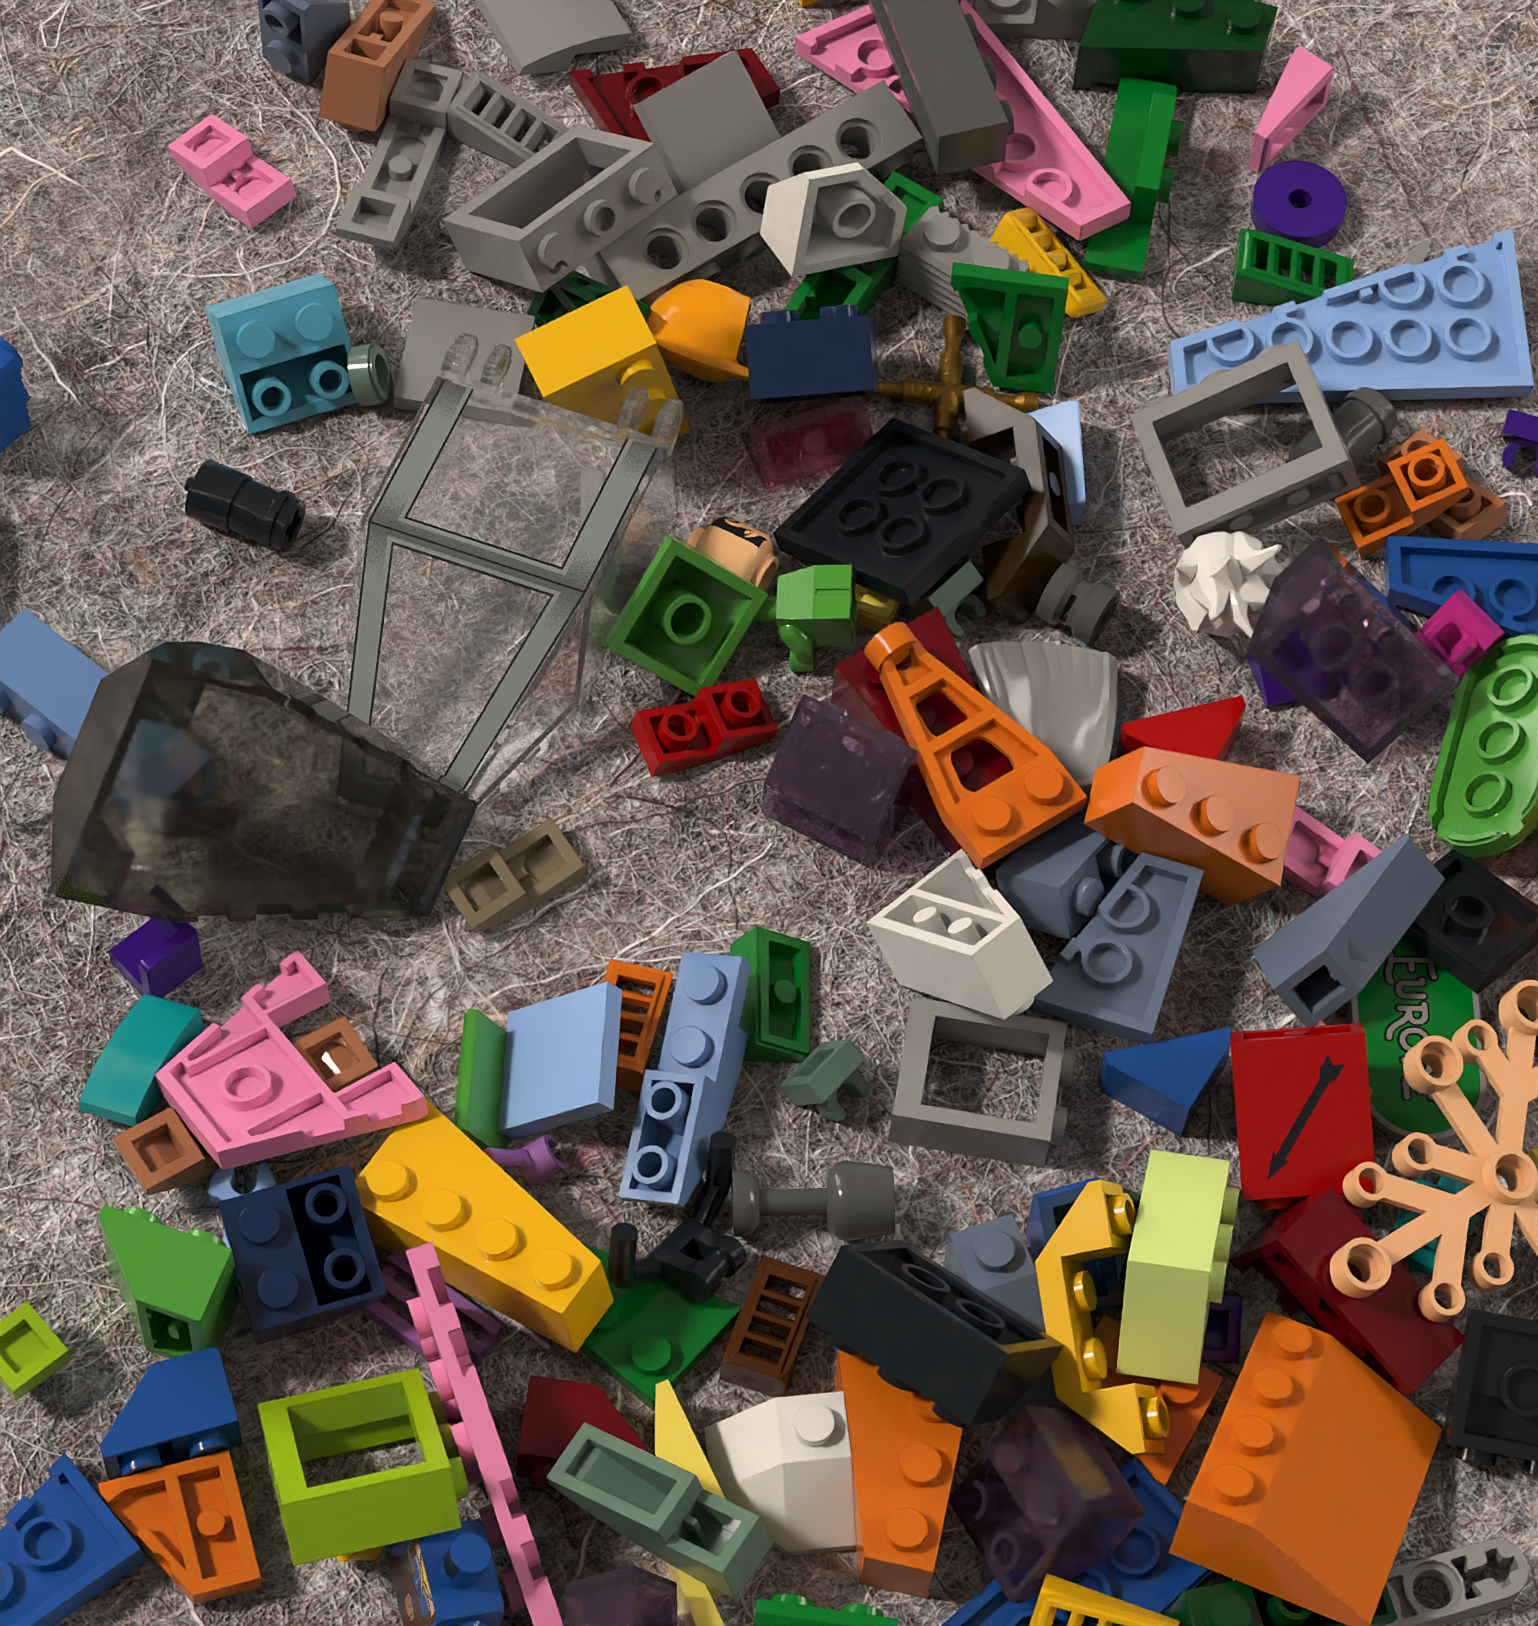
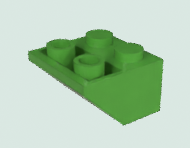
M104 1204L98 1217L109 1267L145 1349L171 1359L215 1346L220 1348L240 1302L232 1249L228 1248L222 1239L210 1232L201 1229H190L188 1233L163 1225V1222L156 1215L144 1209L126 1207L122 1211Z

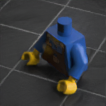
M460 1517L461 1528L385 1545L389 1548L386 1555L403 1626H500L504 1616V1602L485 1525L481 1520L462 1521ZM383 1546L336 1556V1559L341 1562L373 1561L379 1557Z

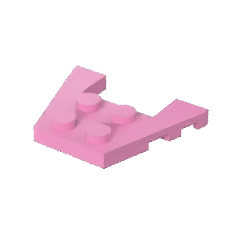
M298 950L288 955L279 963L281 974L265 988L256 984L241 997L243 1008L220 1027L212 1023L155 1074L162 1096L222 1170L419 1120L429 1115L425 1096L396 1062L334 1093L281 1032L280 1027L331 1001L327 983Z

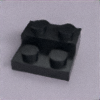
M1473 1308L1468 1309L1457 1373H1453L1442 1440L1445 1443L1457 1446L1455 1458L1495 1466L1497 1454L1524 1459L1523 1471L1538 1474L1537 1320Z

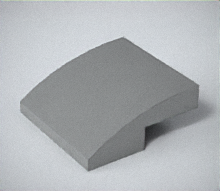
M474 0L519 76L568 71L575 54L624 49L631 35L630 29L612 0Z

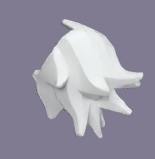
M1225 531L1212 532L1198 536L1191 546L1183 551L1175 568L1174 575L1176 603L1180 612L1188 621L1193 634L1203 631L1204 633L1229 638L1235 633L1240 632L1246 634L1252 640L1258 638L1267 647L1274 648L1273 638L1264 621L1282 620L1299 623L1301 615L1287 607L1289 600L1282 596V585L1304 580L1300 573L1286 570L1278 565L1274 556L1281 550L1282 546L1277 544L1264 549L1259 539L1242 531L1230 534Z

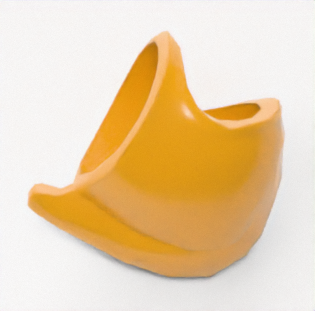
M693 279L677 284L661 295L650 306L652 313L647 321V325L657 342L663 360L696 378L713 383L723 384L729 377L749 381L748 368L740 365L738 359L745 325L752 305L751 297L715 282Z

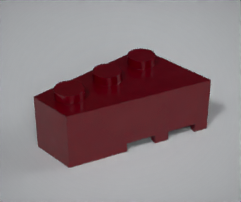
M1329 1187L1295 1202L1291 1207L1280 1209L1229 1259V1262L1243 1275L1253 1266L1282 1292L1275 1303L1289 1316H1292L1300 1308L1328 1334L1332 1335L1403 1396L1414 1393L1462 1344L1464 1336L1453 1325L1454 1317L1446 1322L1437 1323L1427 1319L1422 1314L1418 1305V1295L1421 1288L1408 1274L1409 1267L1404 1258L1391 1266V1275L1386 1284L1367 1297L1353 1298L1341 1293L1334 1286L1330 1276V1262L1334 1253L1355 1238L1364 1237L1376 1242L1379 1241L1363 1224L1364 1216L1361 1210L1353 1205L1346 1196L1336 1193ZM1348 1263L1352 1275L1361 1281L1362 1276L1359 1269L1355 1265ZM1435 1297L1436 1302L1441 1307L1448 1309L1443 1302Z

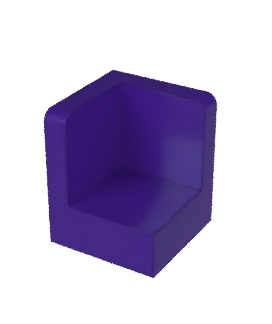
M156 890L146 898L149 921L110 949L109 955L111 963L142 996L148 994L163 998L203 968L198 932Z

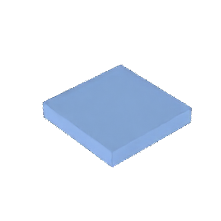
M607 981L508 1012L498 1123L499 1133L511 1139H517L613 1111L622 989Z

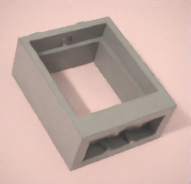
M912 997L888 1142L1044 1168L1049 1145L1062 1146L1068 1107L1056 1106L1058 1085L1070 1087L1075 1063L1076 1048L1064 1047L1067 1022L1019 1014L1003 1020L959 1004ZM935 1038L1044 1056L1035 1123L921 1104L931 1039Z

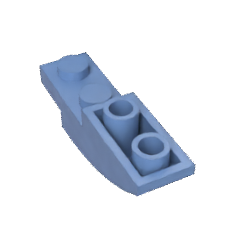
M682 952L658 1070L645 1069L618 1196L623 1201L684 1207L707 1167L710 1137L715 1132L722 1131L739 1078L749 1036L739 1028L752 966L743 957Z

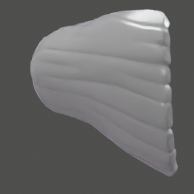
M994 641L979 643L971 647L969 654L982 695L1053 752L1087 795L1085 807L1082 810L1087 809L1095 769L1110 761L1117 708L1118 672L1116 658L1106 651L1100 652L1095 649H1085L1079 646L1070 647L1067 644L1056 645L1055 643L1041 641H1022L1021 643L1018 641ZM1007 757L1008 762L1013 770V765L1010 759Z

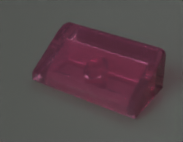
M862 395L740 433L744 446L765 489L843 465L874 436Z

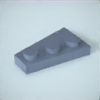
M1141 852L1100 903L1097 913L1078 937H1073L1060 953L1058 962L1049 972L1053 982L1034 996V1002L1028 1010L1141 1044L1151 1043L1202 882L1204 870Z

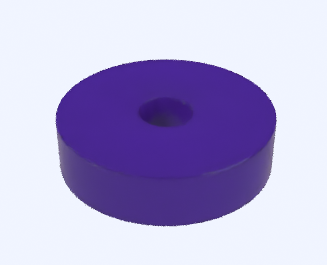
M1297 160L1281 162L1268 168L1258 178L1250 204L1251 219L1257 231L1320 248L1333 240L1341 229L1347 207L1346 193L1337 177L1320 165ZM1300 203L1306 208H1296L1291 204Z

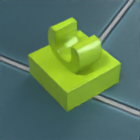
M28 1301L0 1321V1383L12 1398L17 1401L71 1361L68 1348Z

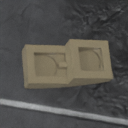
M549 818L500 852H497L493 844L439 879V881L473 932L477 933L531 910L590 874L554 820Z

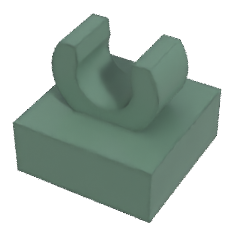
M970 560L953 565L914 605L910 607L902 604L900 607L909 619L913 621L938 606L952 638H960L965 632L955 619L957 607L964 612L970 621L982 618L986 614V609L981 599L970 593L984 579Z
M850 1039L821 1042L778 1087L794 1106L815 1104L823 1118L829 1121H841L848 1114L837 1101V1091L840 1086H843L852 1098H864L870 1093L866 1080L861 1075L854 1073L866 1058Z

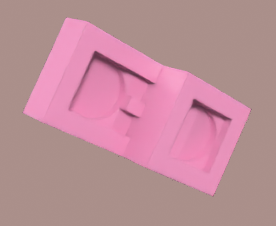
M213 114L167 146L172 158L207 194L251 229L296 197L291 179L256 157L249 138Z
M1295 805L1282 878L1321 899L1383 851L1356 832L1344 840Z

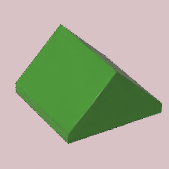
M667 536L602 644L689 694L696 696L700 688L714 685L769 594L692 545Z

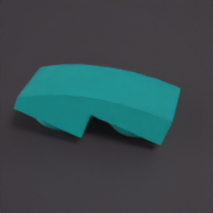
M144 994L120 1023L97 1060L79 1099L80 1111L133 1127L141 1123L164 1098L159 1091L155 1074L204 1030L201 1009Z

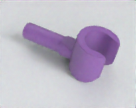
M544 1134L520 1149L486 1148L483 1151L497 1165L511 1166L519 1169L523 1177L531 1185H538L567 1167L564 1162H559L553 1156L550 1149L558 1143L550 1134Z

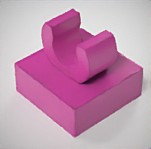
M1461 589L1455 592L1414 637L1458 680L1489 651L1505 632Z

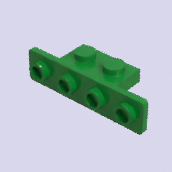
M1122 77L1120 79L1103 169L1131 202L1130 216L1122 222L1089 236L1084 260V267L1088 270L1136 279L1142 276L1156 202L1168 204L1175 171L1174 168L1163 167L1165 155L1177 157L1184 123L1172 120L1177 97V87L1174 85L1133 77Z

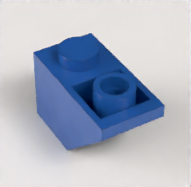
M218 1346L150 1364L100 1444L108 1481L225 1450L230 1452L232 1447L243 1445L238 1416Z

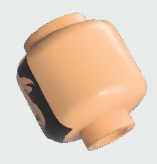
M723 516L715 519L706 529L699 526L696 527L686 542L766 593L769 590L778 569L779 558L773 555V543L766 534L731 517Z

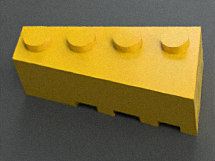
M425 1098L429 1115L419 1120L397 1125L355 1179L372 1243L390 1253H393L396 1249L407 1257L406 1250L432 1242L445 1283L576 1353L614 1301L602 1262Z

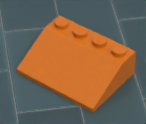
M1267 1310L1186 1500L1169 1553L1347 1626H1370L1443 1429L1332 1335Z

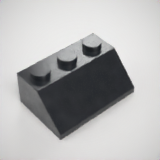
M902 1240L841 1245L805 1316L825 1330L823 1338L830 1345L850 1355L857 1356L862 1354L879 1366L877 1374L884 1381L904 1391L912 1392L916 1390L934 1402L932 1411L938 1417L960 1428H969V1426L999 1421L1056 1360L1064 1346Z

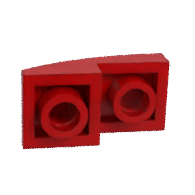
M756 679L702 687L698 690L693 702L636 711L629 725L652 777L694 768L737 754L775 737L778 732L776 723Z

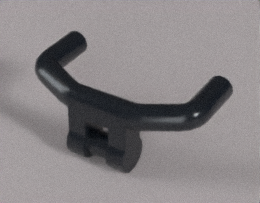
M719 1131L711 1135L706 1178L699 1194L683 1222L649 1254L636 1259L638 1230L634 1225L623 1222L611 1228L607 1270L609 1280L617 1288L632 1289L660 1279L681 1290L692 1301L704 1303L720 1289L723 1277L733 1276L746 1264V1250L737 1239L729 1235H720L710 1230L713 1221L725 1202L732 1183V1170L734 1169L737 1142L733 1134Z

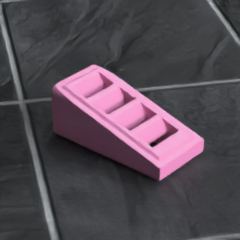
M1297 47L1291 54L1255 131L1249 169L1257 174L1260 171L1263 172L1327 103L1334 73L1333 66L1303 47Z

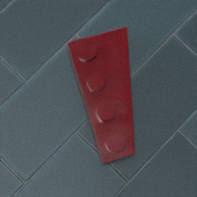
M938 606L906 624L927 652L975 689ZM863 649L835 665L831 704L952 856L962 847L942 822L880 680V674L865 656ZM908 662L898 670H905L911 664ZM940 692L916 704V708L929 731L936 737L967 720L966 715L946 695ZM975 739L951 753V762L962 786L972 792L980 790L1012 771L1007 757L985 740ZM1014 851L981 870L988 882L996 878L995 871ZM969 857V859H970L972 865H973V866L975 867V869L977 870L978 867L974 864V862H973V861L971 860V858Z

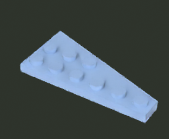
M1513 228L1495 233L1490 241L1469 248L1462 244L1444 250L1442 257L1414 266L1405 263L1324 290L1321 297L1297 305L1294 301L1273 307L1272 313L1243 323L1236 319L1170 342L1168 349L1171 393L1175 395L1199 384L1210 373L1218 370H1231L1251 361L1261 351L1270 346L1286 345L1298 339L1327 402H1341L1348 393L1355 392L1359 387L1372 388L1381 393L1387 400L1529 397L1534 383ZM1296 384L1253 404L1304 403Z

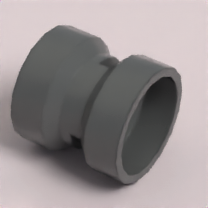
M1065 562L1056 570L1039 600L1035 615L1052 626L1061 623L1071 628L1074 638L1091 646L1098 640L1109 623L1118 604L1120 591L1105 583L1094 585L1086 581L1081 570Z

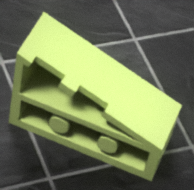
M1151 1149L1127 1260L1116 1373L1198 1384L1210 1302L1222 1303L1226 1268L1229 1264L1233 1228H1235L1240 1188L1228 1187L1230 1160Z

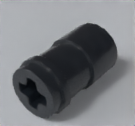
M210 459L200 466L194 478L190 476L185 483L184 490L188 492L185 502V515L224 532H235L260 542L262 547L271 551L274 549L282 552L287 551L298 536L305 517L306 503L296 498V495L285 489L279 491L254 481L253 477Z

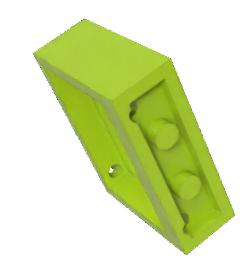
M419 1368L257 1403L268 1463L293 1566L461 1528L457 1499L469 1497L462 1459L460 1456L457 1457L455 1441L450 1428L451 1425L446 1422L443 1403H441L438 1391L427 1393ZM413 1437L416 1439L422 1459L421 1463L307 1488L301 1462Z

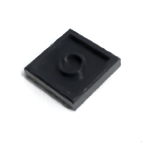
M1452 849L1433 864L1445 880L1401 939L1479 994L1538 945V906L1472 858L1466 857Z

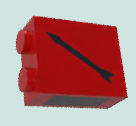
M1363 1023L1230 1032L1243 1201L1256 1200L1257 1207L1261 1209H1282L1291 1207L1296 1202V1197L1311 1196L1329 1187L1336 1193L1345 1196L1343 1191L1345 1176L1363 1162L1375 1163L1366 1038ZM1359 1176V1183L1362 1189L1366 1192H1374L1372 1183L1366 1177Z

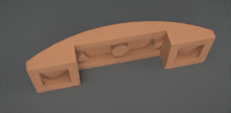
M345 1016L292 1043L334 1093L378 1071V1064ZM172 1106L113 1137L114 1146L146 1195L182 1187L211 1176L219 1169V1165L175 1113Z

